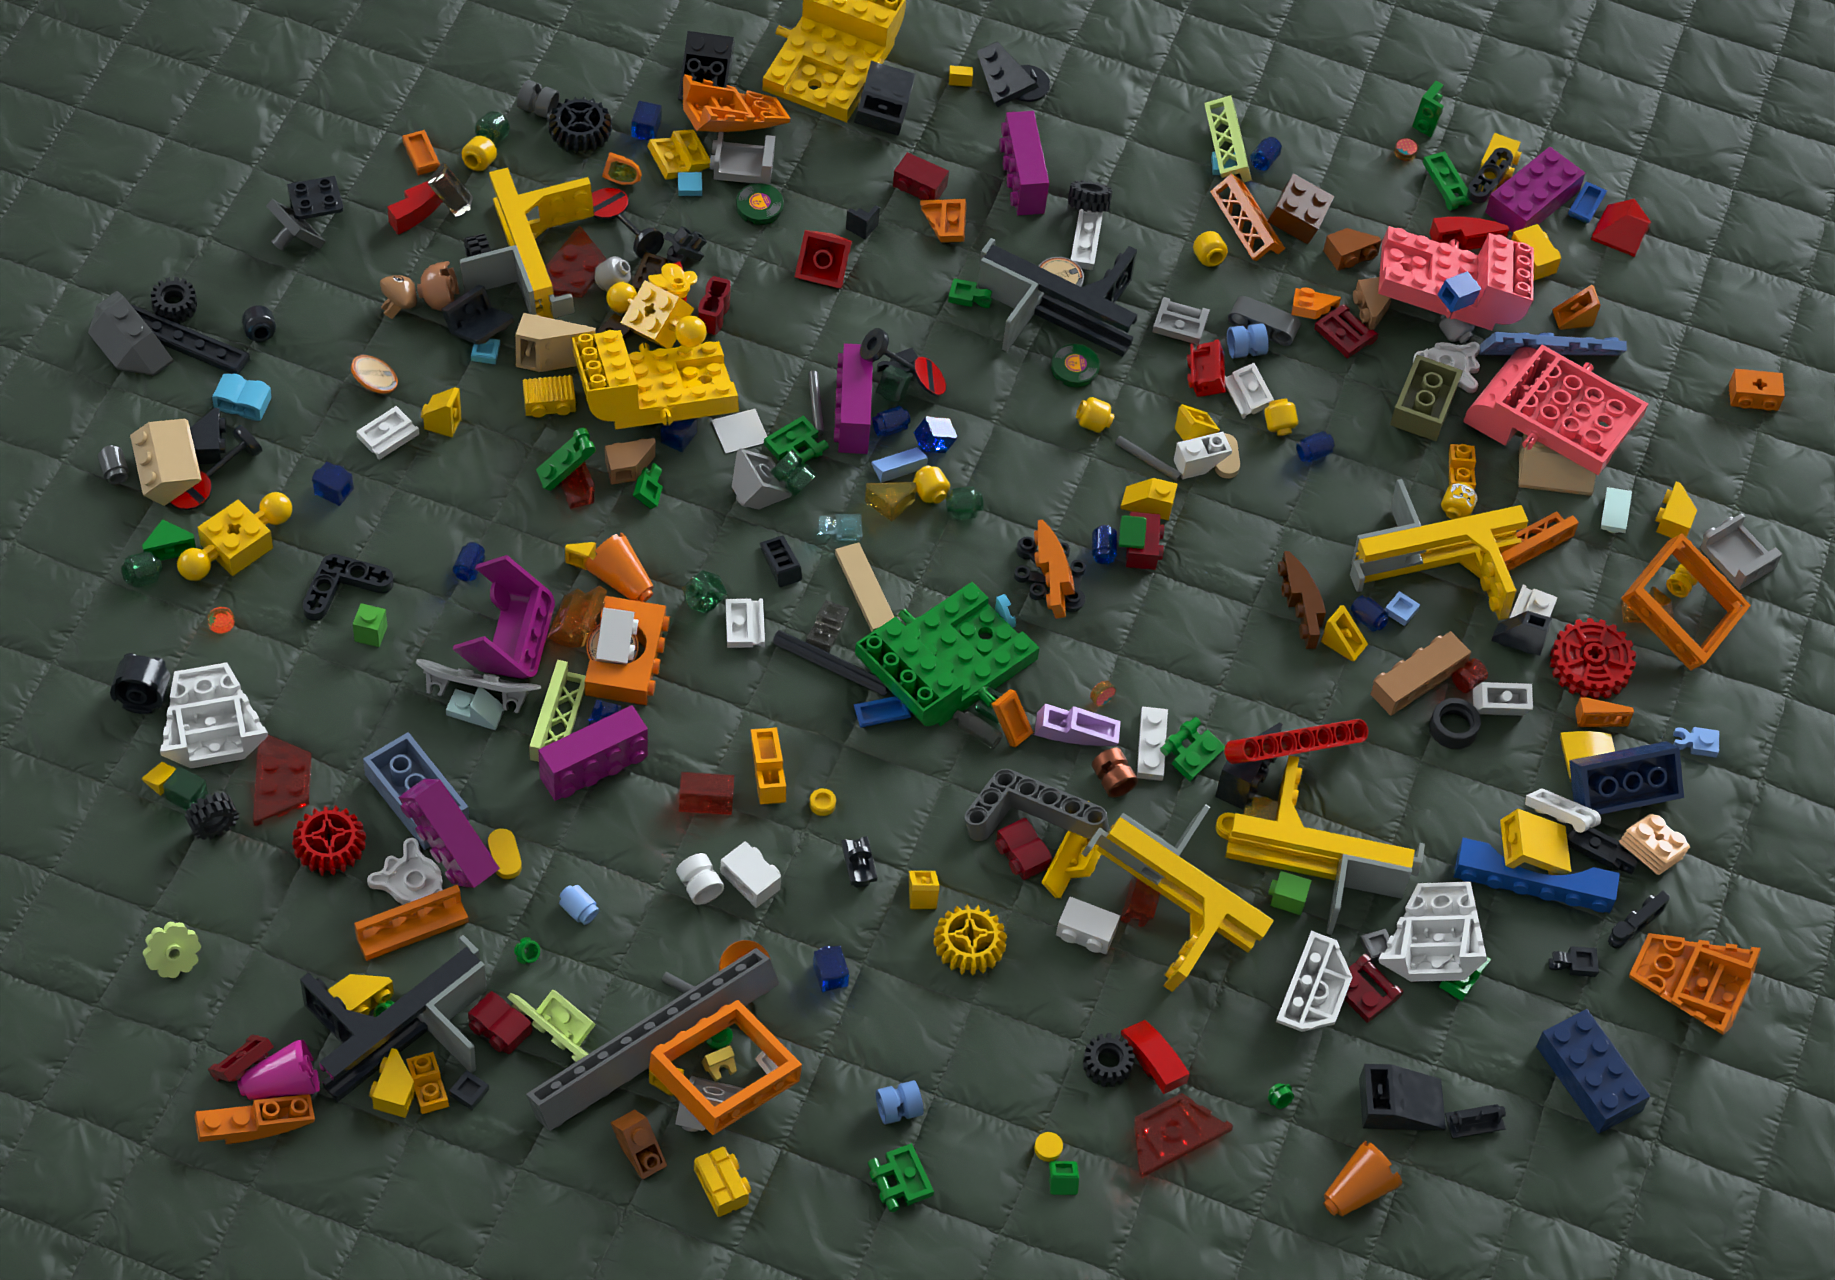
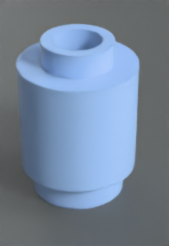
M579 885L566 887L559 896L561 898L559 905L577 922H582L584 925L590 923L599 913V908L596 906L597 903Z

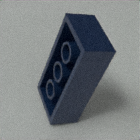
M1667 741L1569 760L1573 801L1595 810L1599 814L1684 798L1680 749Z
M1588 1009L1542 1032L1536 1045L1537 1049L1598 1134L1644 1110L1650 1098L1649 1093Z

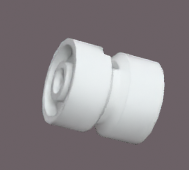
M700 853L690 856L682 861L676 869L681 882L687 886L686 891L694 904H706L717 898L724 890V885L718 874L714 872L713 865L706 854Z

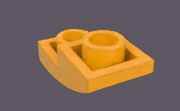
M1450 444L1449 486L1458 482H1464L1471 485L1475 491V446Z
M434 1052L406 1059L409 1073L414 1081L415 1094L421 1113L425 1114L449 1107Z

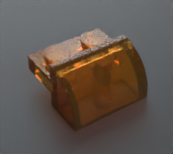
M598 586L588 593H584L577 588L565 595L547 637L567 647L578 648L585 646L588 636L597 626L596 618L605 606L604 598L607 590Z

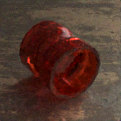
M1476 658L1470 659L1465 663L1464 668L1460 667L1452 673V680L1455 686L1463 693L1470 692L1475 688L1476 684H1480L1488 678L1486 667Z

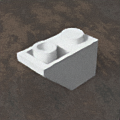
M1219 432L1178 442L1174 462L1178 471L1182 473L1181 478L1186 479L1206 474L1232 454V449L1224 432Z

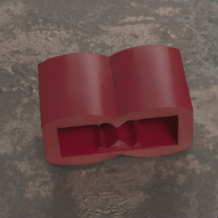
M713 276L707 282L705 296L700 300L698 307V318L704 322L707 333L716 335L723 326V316L730 307V280Z
M1022 818L997 831L996 848L1001 855L1005 854L1010 860L1009 866L1015 875H1019L1023 880H1026L1049 868L1052 856L1026 818Z
M492 991L468 1012V1025L470 1029L479 1036L482 1034L489 1038L490 1045L498 1052L504 1051L507 1054H511L532 1033L531 1022Z

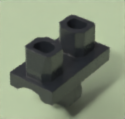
M681 226L675 234L667 232L663 236L665 240L673 244L667 251V258L670 263L681 262L682 264L686 257L701 261L704 257L700 250L707 243V240L701 233L697 231L691 233L686 227Z
M868 836L856 840H841L850 884L857 888L868 886L870 882H877L878 877Z

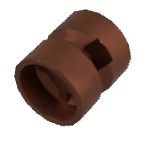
M1120 748L1108 749L1100 753L1092 761L1091 766L1097 777L1102 780L1101 784L1109 797L1115 798L1125 795L1138 784V779L1132 768L1128 766V761Z

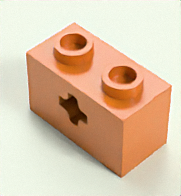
M1735 369L1729 382L1730 406L1778 411L1785 397L1783 373Z

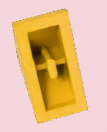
M1183 404L1179 407L1175 430L1183 441L1215 434L1220 431L1207 412Z
M1340 605L1327 621L1321 642L1350 661H1355L1368 643L1345 606Z
M909 871L910 909H937L939 882L936 871Z

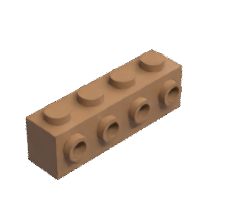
M1451 631L1443 637L1439 635L1426 648L1423 649L1421 647L1406 661L1401 660L1396 663L1388 673L1385 674L1383 672L1379 674L1373 681L1374 685L1371 696L1392 716L1466 667L1471 651Z

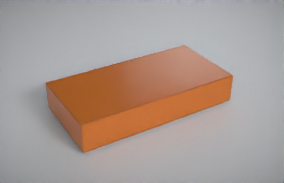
M425 130L402 136L403 144L417 175L440 170L439 160Z
M1009 689L992 703L1010 746L1017 747L1034 733L1016 691Z

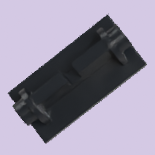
M1498 1104L1445 1113L1453 1139L1506 1129L1502 1117L1506 1116L1504 1106H1499Z

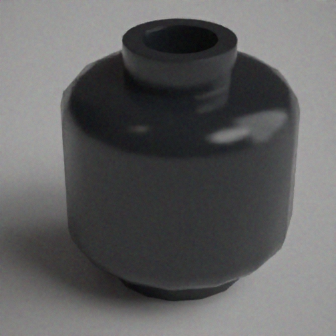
M262 305L252 306L242 315L243 329L250 340L264 342L269 340L276 332L274 316L267 307Z

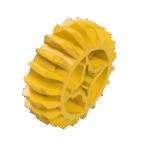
M968 904L964 910L956 906L954 913L947 911L945 918L939 919L938 926L934 930L935 938L933 944L936 947L937 956H942L941 961L943 964L950 963L951 971L958 967L960 968L961 975L965 970H970L973 976L976 973V969H979L984 974L987 967L993 969L996 961L1000 962L1002 953L1006 950L1005 942L1007 935L1004 932L1003 923H998L999 918L997 915L990 917L989 909L981 912L979 905L975 907V910L970 909ZM963 926H964V928L961 929V930H955V929H957V928H959V927H963ZM989 946L986 950L976 953L978 950L985 949V947Z

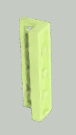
M1227 96L1204 103L1221 178L1227 177L1231 173L1233 175L1240 173L1243 182L1251 181L1252 178L1232 97ZM1221 106L1225 108L1220 116L1211 112V109ZM1221 123L1229 126L1224 133L1216 131ZM1224 141L1233 144L1228 151L1220 149ZM1229 158L1238 164L1237 166L1224 169V165Z
M557 660L529 746L530 760L539 762L538 749L572 733L585 692L586 676L568 672V662ZM566 681L580 683L579 689L569 693L565 688ZM569 701L573 708L562 715L558 706ZM562 722L566 730L555 736L551 731V727Z

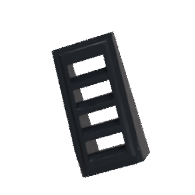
M783 535L760 542L761 550L779 587L802 580L801 566ZM781 547H782V549H780V550H776V551L770 552V551H772V550H775V549H778V548H781Z

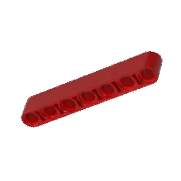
M1355 719L1231 740L1225 745L1224 754L1229 763L1240 764L1360 743L1367 739L1368 727L1362 719Z

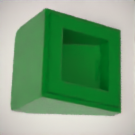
M1125 515L1121 517L1119 547L1144 549L1147 521L1145 517Z
M1049 1161L1051 1194H1078L1079 1172L1076 1161Z

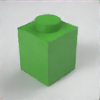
M361 603L353 622L354 641L380 647L387 629L386 609Z
M1281 871L1278 881L1272 879L1268 895L1273 896L1270 906L1301 915L1312 880Z

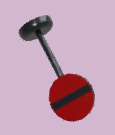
M602 188L592 193L593 217L603 220L617 217L637 236L633 243V250L638 257L643 259L645 252L656 255L661 250L664 244V235L660 230L647 228L639 231L622 215L629 206V200L625 192L616 188Z
M875 328L871 330L863 339L860 355L866 361L875 362L883 355H886L909 370L914 371L918 383L929 394L941 396L946 391L944 376L931 360L925 357H918L911 364L887 349L889 337L882 329Z
M237 426L233 434L239 445L206 473L200 471L202 481L172 500L171 504L181 510H192L205 504L212 492V484L209 478L243 449L252 456L259 455L263 450L258 441L243 426Z

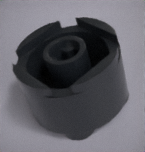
M133 653L125 654L118 664L110 688V695L113 701L116 703V700L123 704V709L137 714L152 713L154 708L158 707L159 709L162 706L170 681V674L165 667V661L158 657L150 658Z

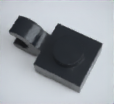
M1570 946L1568 953L1554 951L1552 952L1553 958L1548 959L1550 970L1569 968L1570 975L1596 977L1599 973L1597 948Z

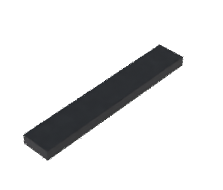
M131 304L161 344L231 374L239 375L250 360L249 353Z

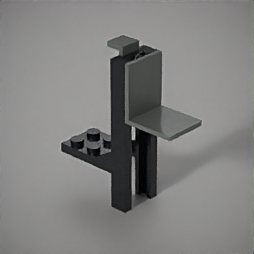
M990 238L981 251L978 289L991 290V298L1014 308L1006 320L1002 350L1006 352L1009 350L1035 314L1124 357L1133 342V336L1126 333L1129 332L1131 325L1136 323L1138 314L1115 303L1132 281L1137 249L1128 246L1123 254L1119 253L1113 269H1108L1103 279L1080 287L995 246L996 240Z
M464 935L458 938L459 953L377 1017L346 1010L343 1001L337 996L333 998L328 993L325 983L320 978L315 979L310 973H307L300 979L304 1006L342 1043V1045L319 1062L320 1069L329 1074L322 1081L323 1088L337 1102L378 1071L383 1058H388L392 1048L397 1049L400 1053L427 1031L470 1073L476 1071L474 1045L449 1021L487 991L485 964L480 961L479 950Z

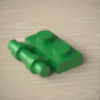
M804 415L764 438V446L778 461L786 456L790 459L783 464L787 472L803 467L806 461L811 458L816 459L823 454L822 452L829 448L825 440L819 443L815 441L818 438L819 431ZM805 446L807 450L799 454L796 451Z
M1194 717L1190 722L1186 721L1180 726V731L1175 735H1170L1165 740V744L1160 748V751L1165 756L1171 752L1177 756L1171 764L1189 782L1225 749V746L1208 729L1202 735L1197 732V728L1201 726V721L1197 717ZM1186 738L1192 743L1187 748L1182 746V742Z
M912 1143L887 1152L885 1156L887 1164L881 1166L877 1158L868 1161V1166L871 1170L869 1175L872 1181L877 1183L881 1192L879 1197L882 1203L887 1205L889 1212H895L900 1208L896 1200L899 1197L903 1196L908 1206L934 1195V1190ZM894 1175L898 1185L890 1187L886 1177Z

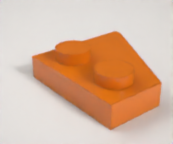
M966 199L920 200L921 210L940 242H964Z
M1307 287L1296 288L1291 315L1317 319L1322 314L1330 312L1331 306L1338 308L1341 297L1318 293Z

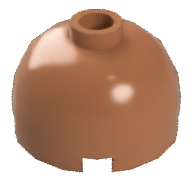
M449 261L430 265L421 276V284L417 285L419 297L424 298L426 304L434 310L442 311V308L454 301V294H459L455 271L453 268L447 267L450 264Z

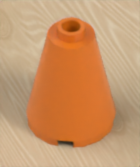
M620 533V536L617 534L611 536L595 550L597 555L593 560L590 557L586 560L584 566L591 574L629 600L646 602L652 597L654 585L623 533Z
M1364 1141L1325 1192L1324 1198L1326 1201L1323 1204L1333 1216L1338 1214L1342 1217L1397 1189L1402 1185L1401 1177L1398 1172L1395 1174L1391 1173L1389 1167L1392 1165L1391 1162L1372 1143L1367 1144V1141Z

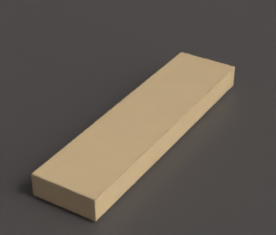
M860 543L835 549V555L870 630L873 632L894 618L891 608Z

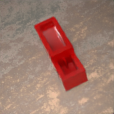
M445 173L404 191V200L387 206L389 223L397 235L425 220L441 205L450 193L449 175Z
M1441 217L1433 218L1429 234L1433 241L1449 244L1454 239L1455 243L1456 240L1459 242L1460 250L1482 248L1489 233L1502 235L1507 238L1509 227L1505 224L1480 218Z
M1143 1020L1121 1030L1122 1036L1128 1041V1045L1132 1046L1133 1053L1148 1077H1153L1163 1094L1187 1084L1190 1075L1189 1071L1168 1042L1150 1023Z

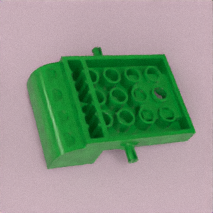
M971 582L920 617L914 618L904 608L903 611L901 610L898 613V617L904 621L906 626L895 616L858 641L855 646V655L924 726H932L938 723L941 727L980 699L991 708L992 703L997 699L990 692L1038 660L1039 647L1023 631L1018 634L988 604L989 598ZM981 633H988L992 638L988 640L981 639L979 635Z

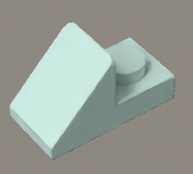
M478 687L475 695L455 689L446 708L447 716L496 730L504 713L503 705L482 687Z

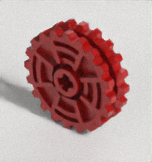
M1588 618L1586 622H1582L1581 619L1575 620L1574 626L1567 624L1564 631L1560 630L1557 640L1554 641L1550 653L1552 659L1549 662L1550 667L1555 668L1552 675L1554 678H1560L1559 685L1561 687L1567 686L1569 688L1568 692L1572 695L1577 692L1580 694V698L1591 696L1592 699L1598 700L1599 696H1603L1605 699L1611 697L1612 692L1616 695L1619 694L1621 687L1625 688L1629 682L1628 679L1631 678L1632 670H1634L1636 662L1633 661L1636 658V651L1631 650L1634 644L1631 640L1627 641L1625 639L1627 634L1624 631L1618 632L1616 625L1608 626L1605 620L1600 619L1599 622H1594L1593 618Z

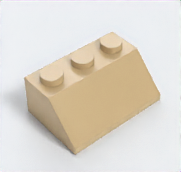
M176 419L148 422L130 435L143 496L165 506L202 481L188 420Z
M1523 434L1519 446V487L1593 495L1595 473L1540 442H1536L1531 450H1527V447L1524 448L1522 443L1528 436Z

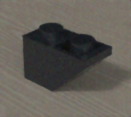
M214 408L190 428L198 464H216L221 460V454L226 453V440L222 438V433H226V419L221 418L219 408Z
M1531 611L1523 612L1498 623L1491 641L1505 647L1523 650L1528 654L1541 656L1552 618Z

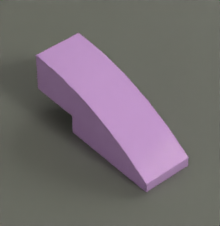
M1044 704L1037 712L1034 735L1080 745L1116 746L1119 743L1121 721L1074 706L1070 711Z

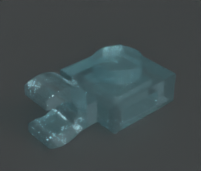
M836 514L835 520L829 516H820L818 534H836V540L861 541L863 535L861 514Z

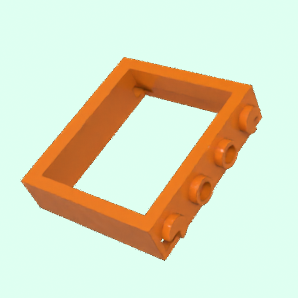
M1682 533L1667 541L1621 597L1631 610L1690 671L1706 663L1751 606L1742 594L1727 581L1726 577ZM1671 554L1727 611V614L1701 646L1644 589L1645 585Z
M739 1000L730 1005L722 1006L718 1012L708 1018H702L687 1031H681L672 1040L656 1046L651 1052L649 1070L712 1135H715L798 1083L802 1064ZM735 1023L778 1068L714 1107L671 1061Z

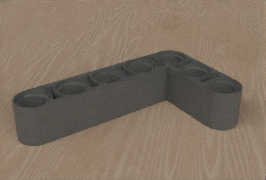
M1010 769L997 771L965 813L968 835L974 841H983L990 837L1011 807L1088 839L1092 838L1099 827L1106 832L1109 831L1107 812L1101 806Z

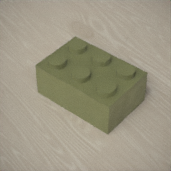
M1416 355L1395 406L1390 425L1437 441L1457 391L1463 370Z

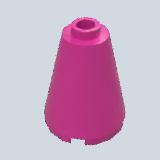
M305 1040L294 1041L246 1070L241 1080L237 1081L242 1097L247 1096L249 1100L308 1095L319 1092L320 1082L317 1069L313 1070L311 1061L314 1060Z

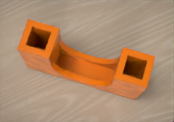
M605 596L602 611L604 607L635 612L634 619L638 620L636 637L644 646L645 651L637 660L627 664H613L590 660L585 678V696L647 705L648 697L654 695L656 681L652 679L654 674L658 675L661 660L657 659L658 653H663L665 638L662 635L663 631L668 632L670 616H666L665 605Z

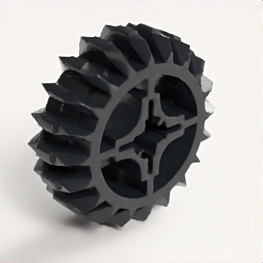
M585 96L583 99L574 97L572 101L566 98L564 104L558 102L557 107L552 109L548 119L549 133L553 142H557L559 148L565 147L566 152L571 149L576 154L578 151H584L586 154L589 149L595 152L597 147H603L604 142H608L609 135L612 132V118L609 115L608 109L603 108L602 102L596 103L594 98L588 101Z

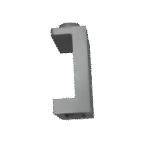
M719 132L718 140H713L712 154L715 155H711L710 169L714 170V179L770 185L775 152V136L766 135L765 146L724 142V132Z
M1742 513L1736 517L1731 516L1727 518L1716 529L1712 527L1707 530L1703 535L1704 540L1700 547L1704 554L1739 590L1774 570L1782 556V553L1776 547L1768 552L1743 526L1745 516Z

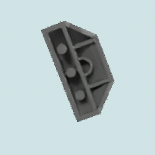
M118 291L96 306L88 334L118 370L146 373L147 375L155 376L174 362L153 331L127 299Z

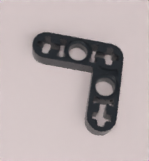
M338 554L327 555L321 561L304 598V615L312 621L324 618L340 583L376 593H387L394 585L393 573L390 569ZM334 564L338 566L334 567L333 570L329 569V567H333ZM357 569L365 572L359 578L350 575L352 571ZM382 578H386L382 583H378ZM322 583L331 585L328 591L317 589L318 585ZM317 599H319V607H316L315 610H311L310 608H314L317 603Z

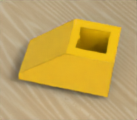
M1676 482L1673 490L1667 489L1662 502L1667 505L1665 509L1660 507L1655 520L1659 522L1656 532L1670 538H1674L1682 533L1687 538L1697 509L1682 484Z
M349 974L328 989V993L333 998L339 997L345 1004L346 1010L368 1015L379 1003H385L391 999L394 994L393 981L389 977Z
M392 1048L388 1058L384 1057L379 1069L381 1076L378 1082H373L369 1097L372 1098L374 1109L406 1118L415 1096L414 1081L397 1049Z

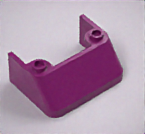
M508 555L477 564L475 569L492 582L490 599L501 610L493 642L483 636L453 646V650L481 672L520 679L535 676L538 671L555 606L552 593Z

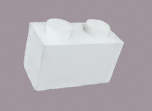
M603 607L595 661L613 664H627L628 660L633 661L635 645H630L631 635L637 634L638 620L634 619L635 612Z
M1482 682L1473 688V706L1476 707L1479 714L1523 716L1533 710L1532 684Z
M746 841L721 859L720 873L755 908L780 890L781 874L774 865H769L763 859L761 852L756 847H751Z
M1069 897L1059 920L1056 936L1061 937L1068 943H1077L1085 946L1092 952L1107 954L1117 931L1120 915Z

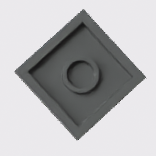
M273 199L266 205L284 225L283 229L271 241L280 250L284 251L294 237L319 249L326 242L305 219H296L293 209Z

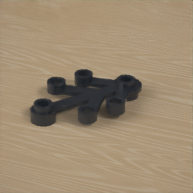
M1029 536L1021 538L1017 543V555L1022 559H1031L1035 563V552H1038L1035 540ZM1061 542L1063 550L1066 551L1065 556L1068 558L1070 546L1067 543ZM1074 560L1070 566L1075 594L1065 595V610L1068 612H1076L1085 604V595L1079 590L1081 576L1084 575L1086 568L1085 563L1081 560ZM1024 565L1016 567L1014 578L1017 582L1034 583L1030 587V597L1033 600H1046V594H1050V590H1045L1044 585H1047L1045 576L1041 573L1030 572V569ZM1074 567H1080L1081 570H1076ZM1023 572L1026 575L1021 576L1018 573ZM1034 590H1039L1041 593H1035Z

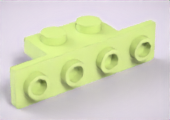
M552 990L537 1010L520 996L512 993L509 994L507 998L513 1002L511 1007L518 1010L524 1016L527 1014L533 1019L531 1024L540 1032H549L553 1036L551 1041L559 1048L565 1050L567 1047L574 1054L571 1058L577 1062L588 1055L579 1046L596 1024L557 991Z

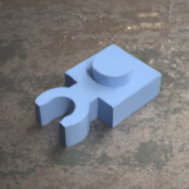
M1693 727L1691 733H1689L1684 728H1675L1673 736L1680 737L1682 740L1675 739L1673 745L1679 747L1680 750L1690 747L1691 754L1717 757L1719 753L1718 730Z

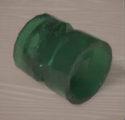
M792 449L770 473L779 482L784 481L785 488L795 497L817 473L808 464L802 465V458Z

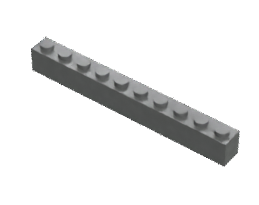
M755 948L528 1092L526 1095L537 1120L549 1131L561 1126L569 1118L584 1111L594 1102L609 1095L613 1090L631 1081L635 1076L648 1069L651 1052L656 1046L665 1044L672 1040L679 1032L692 1028L699 1020L710 1017L724 1005H730L739 1000L746 1007L761 995L767 994L772 988L780 984L770 958Z

